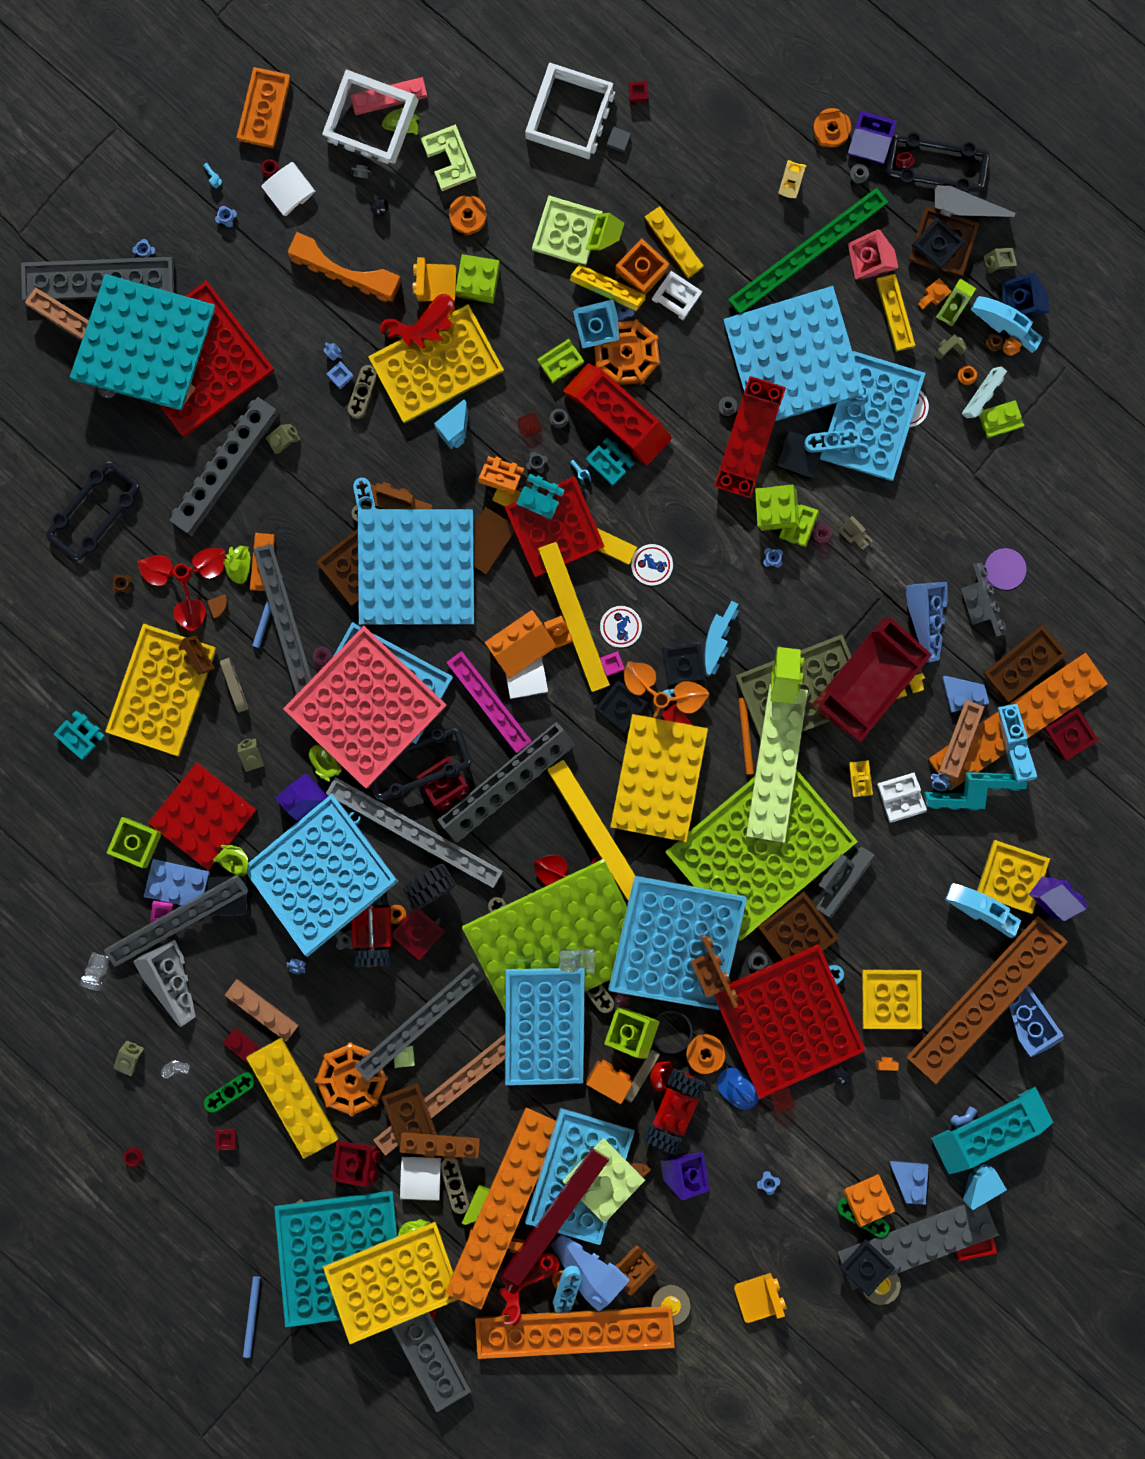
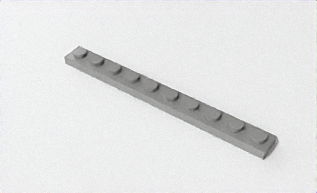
M336 777L326 792L329 796L333 794L339 802L492 888L495 887L503 872Z

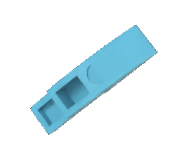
M981 296L976 299L971 308L998 333L1004 329L1031 353L1038 348L1043 337L1031 328L1033 321L1016 309L999 301Z
M731 601L723 617L715 615L710 626L704 650L705 676L707 677L711 673L715 675L720 665L717 663L719 657L724 658L728 647H726L728 641L721 637H726L731 628L727 626L731 619L735 620L739 612L736 609L738 604Z
M1018 705L998 707L1004 746L1010 768H1013L1016 782L1035 780L1037 774L1027 745L1028 738Z
M955 883L951 884L945 899L947 902L975 920H984L1010 938L1016 936L1021 920L1009 913L1010 908L978 891Z

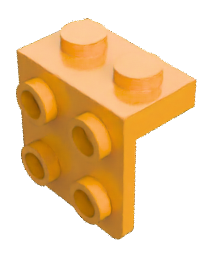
M417 258V264H414L413 274L417 276L416 282H413V294H416L417 301L432 302L440 294H447L455 301L456 266L426 264L425 258Z
M771 1273L735 1284L734 1289L746 1323L775 1314L777 1319L785 1316L783 1310L787 1308L783 1297L779 1298L777 1292L780 1290L777 1278L773 1279Z

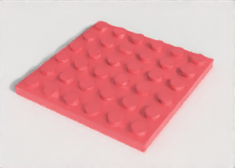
M363 626L283 709L367 789L447 705Z

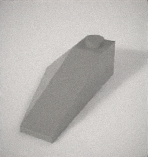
M936 185L935 208L941 210L940 214L944 216L1014 217L1016 214L954 187Z
M175 940L161 945L133 961L142 979L179 1027H182L196 1017L192 996L187 988L186 981H188V977L184 974V957Z

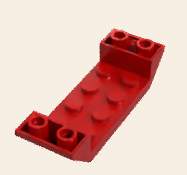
M589 363L563 390L576 404L578 402L581 403L633 450V454L646 466L672 440L671 435L657 418L604 371Z
M749 376L714 487L751 498L786 387Z

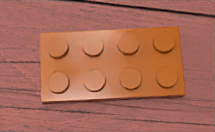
M253 67L236 137L238 141L274 148L291 80L289 74Z

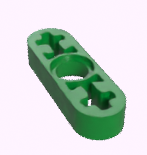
M244 1072L205 1098V1109L209 1112L220 1110L253 1088L256 1083L255 1076L250 1072ZM243 1076L245 1078L249 1077L251 1079L249 1082L250 1086L247 1084L240 1087L242 1090L240 1092L237 1085L244 1080ZM227 1087L234 1088V1097L229 1098L225 1095ZM221 1095L222 1100L216 1104L217 1108L215 1106L210 1107V1098L215 1100Z
M846 1197L841 1198L837 1202L838 1212L857 1224L852 1212L849 1210L843 1212L841 1206L842 1204H847L848 1201ZM882 1218L874 1222L878 1225L883 1223V1231L879 1230L877 1232V1228L871 1222L861 1226L877 1237H885L889 1232V1225Z

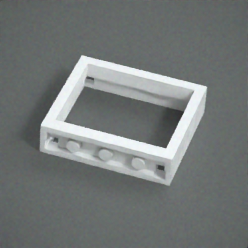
M549 63L525 131L526 139L590 159L591 153L595 154L598 143L595 142L597 136L600 137L603 131L602 121L608 117L609 108L607 106L609 102H613L615 96L613 83ZM554 78L605 94L587 147L536 131Z
M345 70L322 135L327 138V142L335 146L339 143L351 152L358 150L361 151V155L367 158L374 156L383 164H388L389 162L395 164L419 99L412 93ZM352 83L405 103L387 152L334 133Z

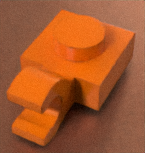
M939 278L925 289L924 293L926 296L920 300L918 305L922 310L931 302L937 306L951 294V290Z

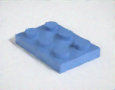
M153 859L144 897L184 905L206 892L210 871Z

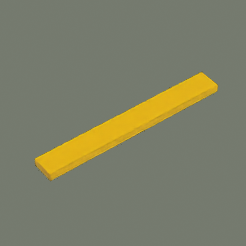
M497 489L492 501L506 507L517 502L521 492L516 490L514 494ZM598 529L605 546L598 551L629 565L637 547Z
M557 542L538 548L591 691L609 686V681Z
M562 760L548 768L547 772L601 860H605L625 899L629 901L635 874L569 767Z

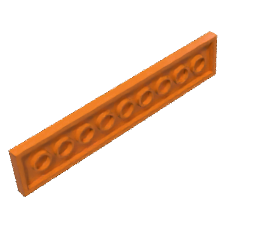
M1084 653L1008 705H1018L1027 738H1029L1106 686L1107 682L1087 653ZM998 712L977 725L958 778L949 776V782L952 784L951 788H948L949 791L965 781L966 772L977 773L1006 753ZM948 746L928 759L937 774H943L939 772Z
M525 1108L445 1290L446 1294L482 1309L540 1175L556 1123L555 1120Z
M672 1306L607 1309L600 1312L590 1310L521 1314V1321L515 1327L503 1323L510 1321V1315L475 1318L478 1359L675 1348Z

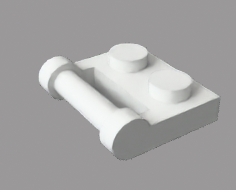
M670 271L653 296L652 301L655 303L659 302L684 321L701 296L702 291ZM663 293H668L686 306L684 309L680 308L662 296Z

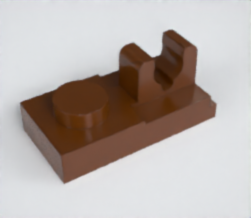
M196 635L182 640V645L178 649L179 651H186L187 655L183 658L190 660L198 675L215 669Z

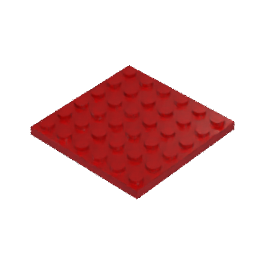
M207 280L186 295L189 298L214 304L216 307L191 384L195 386V390L184 404L182 411L159 405L183 437L193 432L275 371Z
M819 944L728 984L730 990H735L739 1001L736 1002L738 1005L736 1008L732 1007L725 990L714 994V998L759 1099L866 1051Z

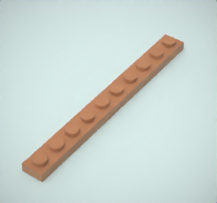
M35 287L25 301V304L82 340L89 320ZM190 384L185 403L195 390V386Z
M505 1034L424 1098L431 1118L505 1059ZM392 1125L373 1140L384 1155H387L398 1146Z

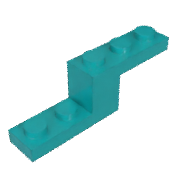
M966 772L963 793L925 792L924 800L927 807L933 809L949 807L953 810L968 808L976 811L985 809L988 788L993 790L1009 788L1013 791H1019L1020 789H1027L1028 782L1017 783L1014 774Z

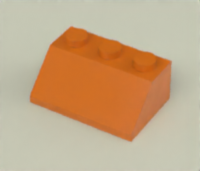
M533 610L485 642L489 651L509 679L557 647Z

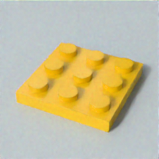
M993 840L977 891L1004 905L1032 914L1036 902L1030 897L1029 893L1040 878L1045 876L1050 859Z
M862 970V1028L922 1029L921 970Z

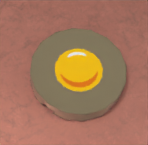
M897 1274L885 1278L869 1297L864 1293L865 1297L878 1305L894 1301L899 1295L901 1288L900 1278Z
M666 1285L658 1289L653 1295L651 1303L652 1307L672 1306L673 1326L685 1321L691 1307L687 1293L675 1285Z

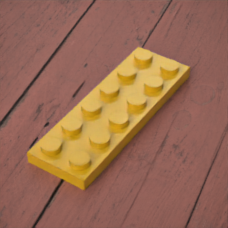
M282 1037L247 1056L250 1066L303 1159L338 1140V1136Z

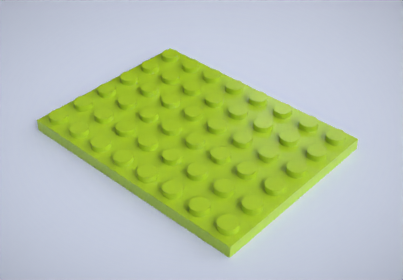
M797 769L785 842L746 837L754 777L688 832L687 842L678 841L665 852L694 887L745 896L747 898L738 935L739 941L744 939L837 860L841 854L843 855L858 842Z
M603 859L463 925L462 929L505 1011L506 969L584 968V992L611 980L627 905Z

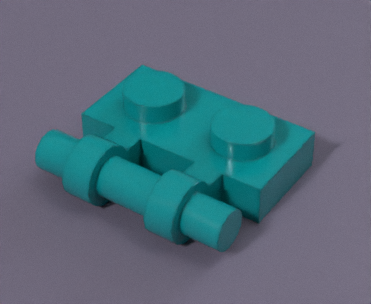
M607 437L603 441L607 448L603 450L598 446L586 458V461L605 480L614 486L626 473L622 466L626 464L629 468H632L635 463L630 459L631 456L628 453H624L615 441L612 442ZM612 452L619 458L617 462L609 456Z
M529 474L527 481L533 483L532 489L524 486L516 504L552 520L559 505V502L554 500L553 497L555 494L562 497L565 490L558 487L559 485L556 483L551 484L544 481L543 477ZM539 487L548 490V495L545 496L537 492Z
M76 710L71 715L76 721L72 724L66 720L53 735L81 760H84L96 747L91 740L96 737L101 741L105 735L100 732L101 729L97 725L94 726L88 721L87 716L81 715ZM81 726L89 731L86 735L78 730Z

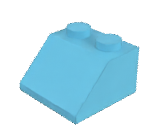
M614 299L580 307L573 311L582 349L619 340V323Z
M461 401L434 423L438 435L450 449L458 448L465 442L468 421L466 401Z
M981 1163L975 1166L973 1171L969 1173L963 1202L972 1210L1007 1190L994 1168L988 1164Z

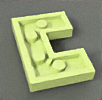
M456 124L421 138L428 158L446 151L451 166L435 171L441 191L476 178Z

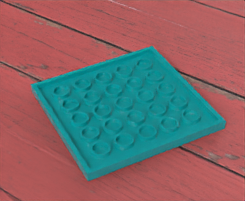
M105 274L72 368L70 379L182 411L216 309L215 305Z
M393 1191L274 1206L285 1327L341 1320L323 1266L397 1237Z

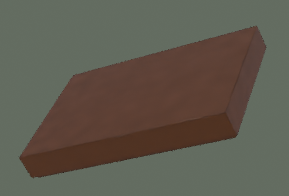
M487 507L484 508L473 525V567L485 575L488 574L515 533L512 523Z
M419 1082L381 1097L399 1148L403 1132L437 1135Z

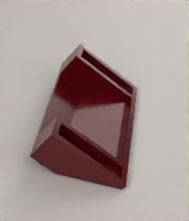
M891 617L882 618L811 706L858 742H861L932 654Z

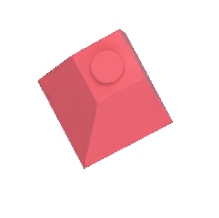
M876 230L848 243L856 280L884 275L898 269L895 250L880 230Z

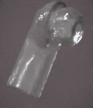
M173 1060L162 1067L161 1076L164 1079H168L176 1072L188 1074L191 1065Z

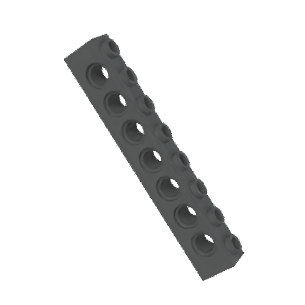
M259 397L249 403L246 414L239 417L236 422V428L227 434L223 446H219L216 449L213 460L207 462L204 466L203 474L194 480L193 488L189 493L186 492L180 506L176 507L170 514L171 518L169 521L191 537L279 415L275 408ZM260 416V421L252 423V418ZM244 431H248L249 436L242 439L241 434ZM232 447H238L237 453L230 454ZM227 462V467L220 470V463ZM211 477H216V482L213 485H208V480ZM202 492L205 493V498L198 501L197 495ZM194 508V513L191 516H186L187 509Z
M555 722L438 819L439 823L457 843L491 814H494L498 808L508 802L515 794L524 789L533 779L540 776L556 760L569 752L575 746L574 742L565 730Z

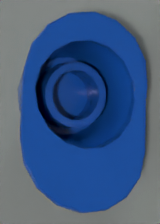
M728 1068L718 1076L717 1087L719 1092L735 1107L747 1110L757 1104L759 1097L751 1079L745 1073L736 1068Z

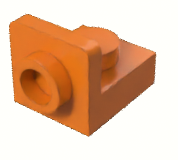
M562 616L544 622L547 632L557 646L556 648L573 641Z

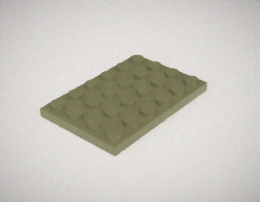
M843 635L801 650L800 657L804 658L803 669H800L801 673H803V682L798 685H800V689L808 690L802 732L830 722L811 704L851 657ZM774 661L735 676L760 740Z

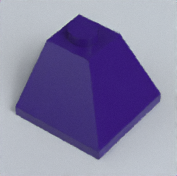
M306 773L290 784L275 799L296 821H299L328 796Z
M703 1152L673 1156L660 1160L663 1180L681 1200L710 1191Z

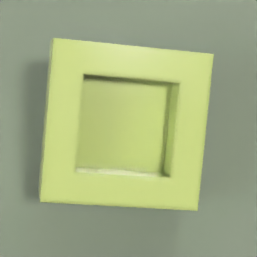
M407 1046L394 1057L395 1068L415 1065L413 1046Z

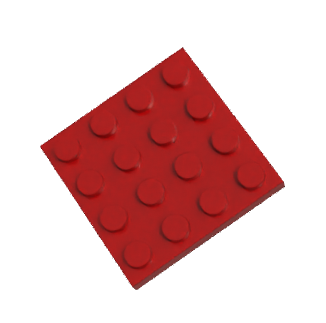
M575 476L558 483V487L565 491L562 497L556 494L553 497L554 500L559 502V505L552 520L516 504L517 502L505 507L535 577L547 573L538 548L557 542L563 561L567 564L605 547ZM544 489L539 493L547 496L549 491Z
M195 763L148 823L157 831L162 832L161 834L200 865L210 870L216 863L213 859L223 850L221 845H230L257 809L199 763Z

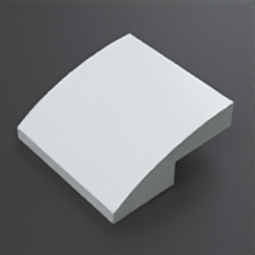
M294 162L283 167L261 186L284 216H287L299 203L303 204L316 192Z
M542 657L511 679L506 675L510 699L548 692Z
M915 773L878 783V789L889 823L927 811Z
M402 1157L400 1200L439 1201L441 1158Z

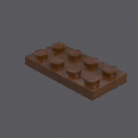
M1041 625L987 669L983 675L1008 703L1067 655V653L1047 629Z

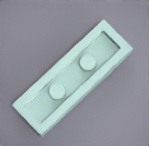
M1003 367L993 368L962 412L963 416L974 418L981 414L983 405L992 398L994 389L1004 380L1003 376L1007 371Z

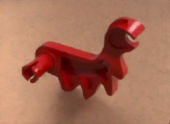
M440 294L432 301L414 325L409 326L394 319H386L380 326V332L386 335V330L390 329V334L387 335L389 338L400 335L408 346H411L414 341L424 350L426 349L424 339L433 342L443 341L438 331H447L453 328L449 317L452 312L456 311L454 300L447 294Z
M547 1253L541 1255L519 1286L503 1277V1272L499 1273L506 1288L499 1289L500 1294L507 1301V1306L503 1310L502 1315H510V1321L503 1323L513 1325V1327L520 1323L522 1316L519 1293L521 1289L557 1273L560 1262L554 1254Z

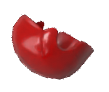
M658 1062L651 1069L650 1082L656 1091H667L666 1086L669 1085L667 1083L673 1071L671 1062Z

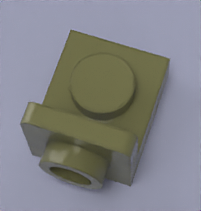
M1013 248L994 249L984 256L988 274L999 269H1013L1017 266Z

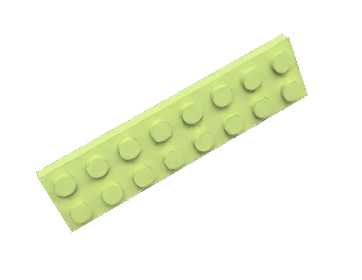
M771 684L769 685L746 837L785 842L808 690L800 689L799 697L795 696L794 704L770 701Z

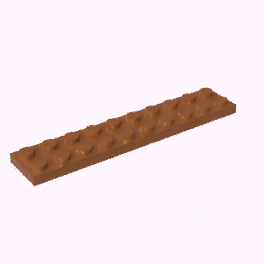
M1037 916L912 1050L907 1059L937 1085L1068 944V941Z

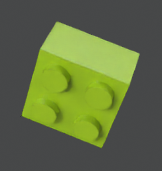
M462 254L455 290L456 297L494 304L500 270L499 260Z
M794 485L755 489L757 524L761 531L799 527L797 489Z
M777 647L772 668L770 701L794 704L795 696L799 697L800 685L798 684L803 682V673H801L800 669H803L804 658L800 657V649Z
M122 817L107 850V854L141 868H147L162 832L129 818Z
M617 1007L604 1044L636 1058H648L660 1021L628 1008Z

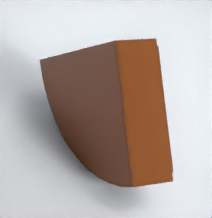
M226 594L208 600L214 619L219 618L228 603Z
M643 1163L630 1164L643 1178L651 1171V1168Z

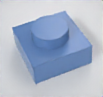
M341 361L327 373V376L339 389L354 377Z

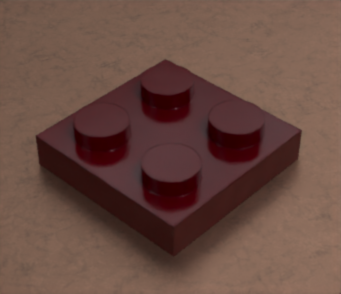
M1078 708L1044 728L1064 761L1069 760L1099 741Z
M413 909L393 931L392 937L420 961L443 935L445 930L421 909Z

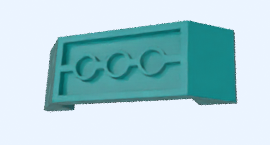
M1036 1087L1019 1094L1018 1099L952 1132L946 1130L932 1137L931 1140L948 1174L971 1169L1041 1134L1048 1128L1053 1121Z

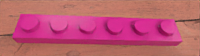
M462 651L447 662L516 753L532 742Z

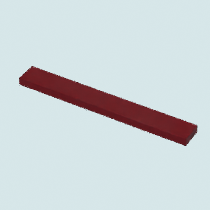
M591 1148L502 1273L503 1277L518 1286L521 1284L609 1161L607 1156Z

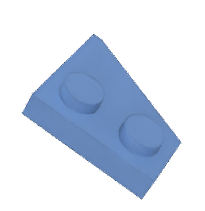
M949 676L941 677L950 713L962 710L966 700L978 705L989 703L983 684Z

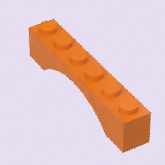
M296 232L288 249V255L295 264H305L314 272L321 271L330 279H340L343 284L349 287L354 285L361 292L368 295L370 293L377 295L376 297L384 302H387V300L393 302L402 283L400 276L384 269L359 272L342 268L329 260L321 252L314 239Z

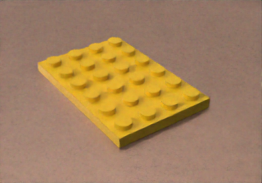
M469 304L450 315L449 319L453 324V328L447 331H438L443 341L433 342L424 339L426 349L423 350L414 341L411 346H408L401 339L368 356L404 424L504 372Z
M146 624L142 625L108 722L106 733L180 756L208 673L198 675L190 660L183 658L187 653L185 650L179 651L178 648L186 637ZM201 643L212 662L217 648Z
M632 714L610 828L687 842L708 728Z
M436 1222L323 1266L349 1344L459 1300L445 1293L453 1270Z

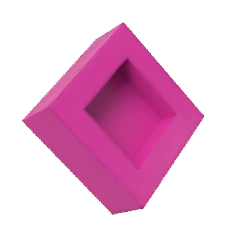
M618 651L600 658L607 677L625 670Z
M153 901L150 922L171 912L173 903Z

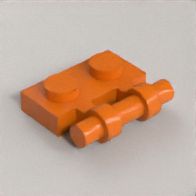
M488 456L487 464H484L478 482L514 494L524 468L519 467L518 464L513 462L512 464L504 462L502 458Z

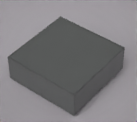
M613 127L607 146L625 152L631 133Z

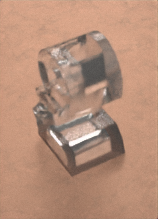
M563 950L559 952L560 970L576 972L581 967H585L586 972L595 974V950Z
M93 952L85 969L86 973L82 977L79 986L101 991L102 982H100V978L108 969L109 958Z

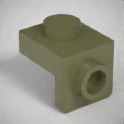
M954 334L948 341L944 339L936 347L938 350L935 356L940 360L952 348L962 355L967 349L966 343L962 338H957Z
M285 424L276 428L266 437V440L275 454H278L292 442H298L300 437L297 434V430L291 424Z
M246 739L238 744V754L245 772L264 766L256 739Z
M126 1041L118 1052L113 1069L132 1076L138 1058L144 1048Z

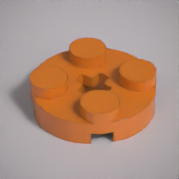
M836 108L823 110L813 125V134L819 145L823 147L842 145L847 141L851 131L849 117ZM830 124H833V127H837L834 132L827 129Z
M461 196L454 200L450 206V222L458 232L471 235L481 230L485 225L487 219L486 209L479 198L475 196ZM465 211L468 212V213H469L470 211L472 212V214H471L472 217H471L470 219H469V218H467V219L464 218V216H465V215H464V212H465Z
M704 1034L698 1035L691 1040L686 1049V1056L692 1069L702 1074H709L718 1070L723 1065L725 1051L719 1039L712 1035ZM709 1049L710 1058L702 1059L701 1050Z

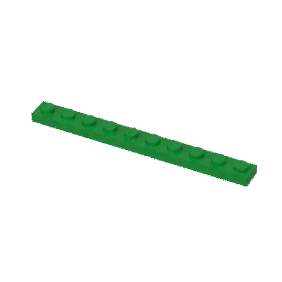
M878 188L874 189L730 297L728 302L738 315L744 313L885 207L888 201Z

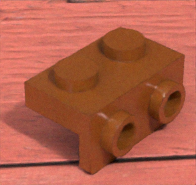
M638 1246L630 1250L625 1258L616 1265L630 1279L623 1288L630 1296L658 1269V1266L649 1255Z

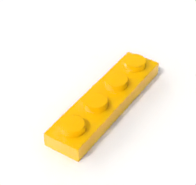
M660 206L644 217L647 224L687 278H690L703 268L704 265Z
M579 265L571 274L570 281L611 300L614 299L615 302L637 311L645 301V294L583 265Z
M896 274L877 278L876 282L895 351L914 348L915 342Z

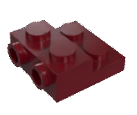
M448 756L418 775L417 778L420 779L441 771L445 764L453 763V761ZM460 772L454 779L444 777L423 785L438 811L450 809L454 801L457 799L462 800L471 791Z
M337 1141L332 1181L362 1187L373 1186L378 1179V1172L375 1171L376 1163L379 1162L381 1157L378 1146Z

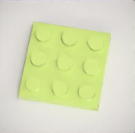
M548 196L532 251L586 267L591 250L586 249L596 214H600L602 211Z
M603 1138L594 1149L607 1156L609 1161L584 1194L581 1201L605 1223L645 1179ZM581 1162L562 1180L565 1184L571 1178V1176L576 1171Z

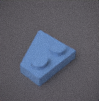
M890 1161L889 1164L894 1172L904 1201L906 1203L926 1205L928 1164Z

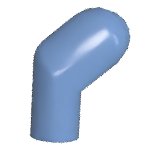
M970 1106L964 1116L954 1115L951 1118V1124L955 1128H960L972 1122L978 1110Z

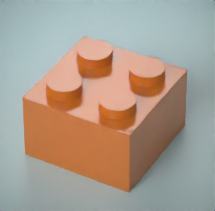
M641 238L616 265L615 273L634 290L646 295L668 272L669 263Z
M597 1060L586 1080V1084L621 1104L633 1084L630 1074L621 1069L617 1072L613 1069L614 1067L611 1063L605 1060L602 1062Z

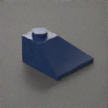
M1035 272L1001 283L1004 304L1016 309L1028 318L1050 313L1048 294Z

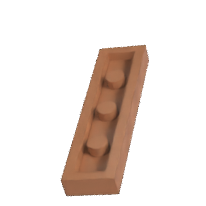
M968 700L965 701L939 769L940 773L958 778L984 706Z
M238 979L235 980L225 994L226 997L279 1037H282L286 1042L299 1026Z

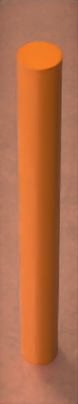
M739 698L746 775L754 774L748 712L745 699Z

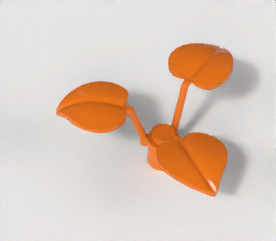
M626 663L624 680L628 690L635 695H642L645 690L654 695L653 703L657 708L653 718H657L660 709L665 708L669 701L676 700L677 708L684 713L696 712L709 696V692L704 687L689 681L681 682L675 686L674 694L676 697H669L664 692L656 693L649 688L656 681L654 669L644 663Z

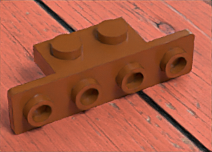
M360 482L358 487L362 493V496H358V499L364 496L370 497V494H365V488L368 486L364 485L363 482ZM385 482L382 484L377 483L376 486L370 484L376 507L382 509H432L431 504L414 499L409 490L401 488L399 491L393 489V485ZM368 500L363 501L365 503L372 505L371 502Z
M704 934L699 935L707 953L690 961L706 997L708 998L725 990L732 1007H738L736 1003L739 1001L735 990H730L728 984L731 981L727 973H723L720 968L722 965L718 954L714 955L711 949L714 947L709 936L706 937Z
M403 1132L401 1134L400 1152L424 1154V1157L435 1158L436 1155L443 1156L445 1159H455V1157L478 1158L480 1139Z

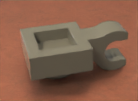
M853 516L838 529L850 544L855 541L862 550L873 542L869 536L862 534L866 529Z

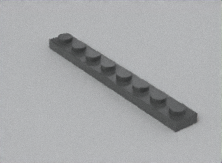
M270 544L255 548L253 552L294 691L297 695L312 678L273 545Z
M237 874L105 948L104 953L114 967L248 893V889Z
M472 963L354 1067L368 1081L485 979L484 974Z

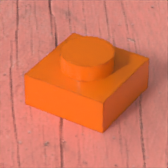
M881 1057V1061L876 1060V1069L898 1071V1062L893 1061L892 1057Z

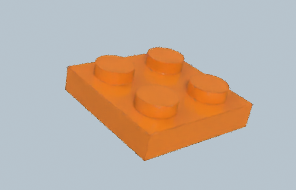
M879 1174L843 1189L859 1227L895 1212Z

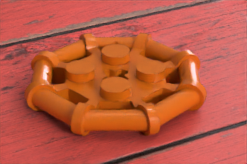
M638 319L618 322L619 329H631V332L619 333V340L595 345V367L604 371L618 385L638 383L642 385L654 369L661 364L658 349L659 337L642 325ZM638 330L647 339L644 341L639 339L635 334ZM651 344L652 356L646 355L645 346ZM602 348L608 350V359L603 360ZM625 348H628L629 351H632V354H629V357H625V355L621 353L624 351ZM643 362L650 363L641 373L638 368L642 366ZM611 364L614 369L618 370L617 376L606 366ZM634 371L636 375L630 377H622L623 372Z
M351 1042L333 1052L324 1054V1060L317 1078H315V1083L318 1085L327 1108L330 1107L349 1114L350 1117H354L355 1114L379 1104L380 1095L385 1082L388 1080V1076L385 1075L383 1068L376 1073L377 1076H373L366 1081L354 1067L360 1062L353 1059L354 1053L365 1057L371 1051L353 1045ZM347 1054L348 1060L339 1064L336 1062V1058ZM332 1065L335 1067L331 1078L325 1077L329 1066ZM349 1074L356 1077L354 1085L346 1082ZM371 1081L377 1082L373 1095L368 1093ZM326 1083H331L332 1088L335 1092V1094L332 1097L327 1089ZM365 1096L366 1101L355 1105V1099ZM338 1097L349 1100V1106L335 1100Z

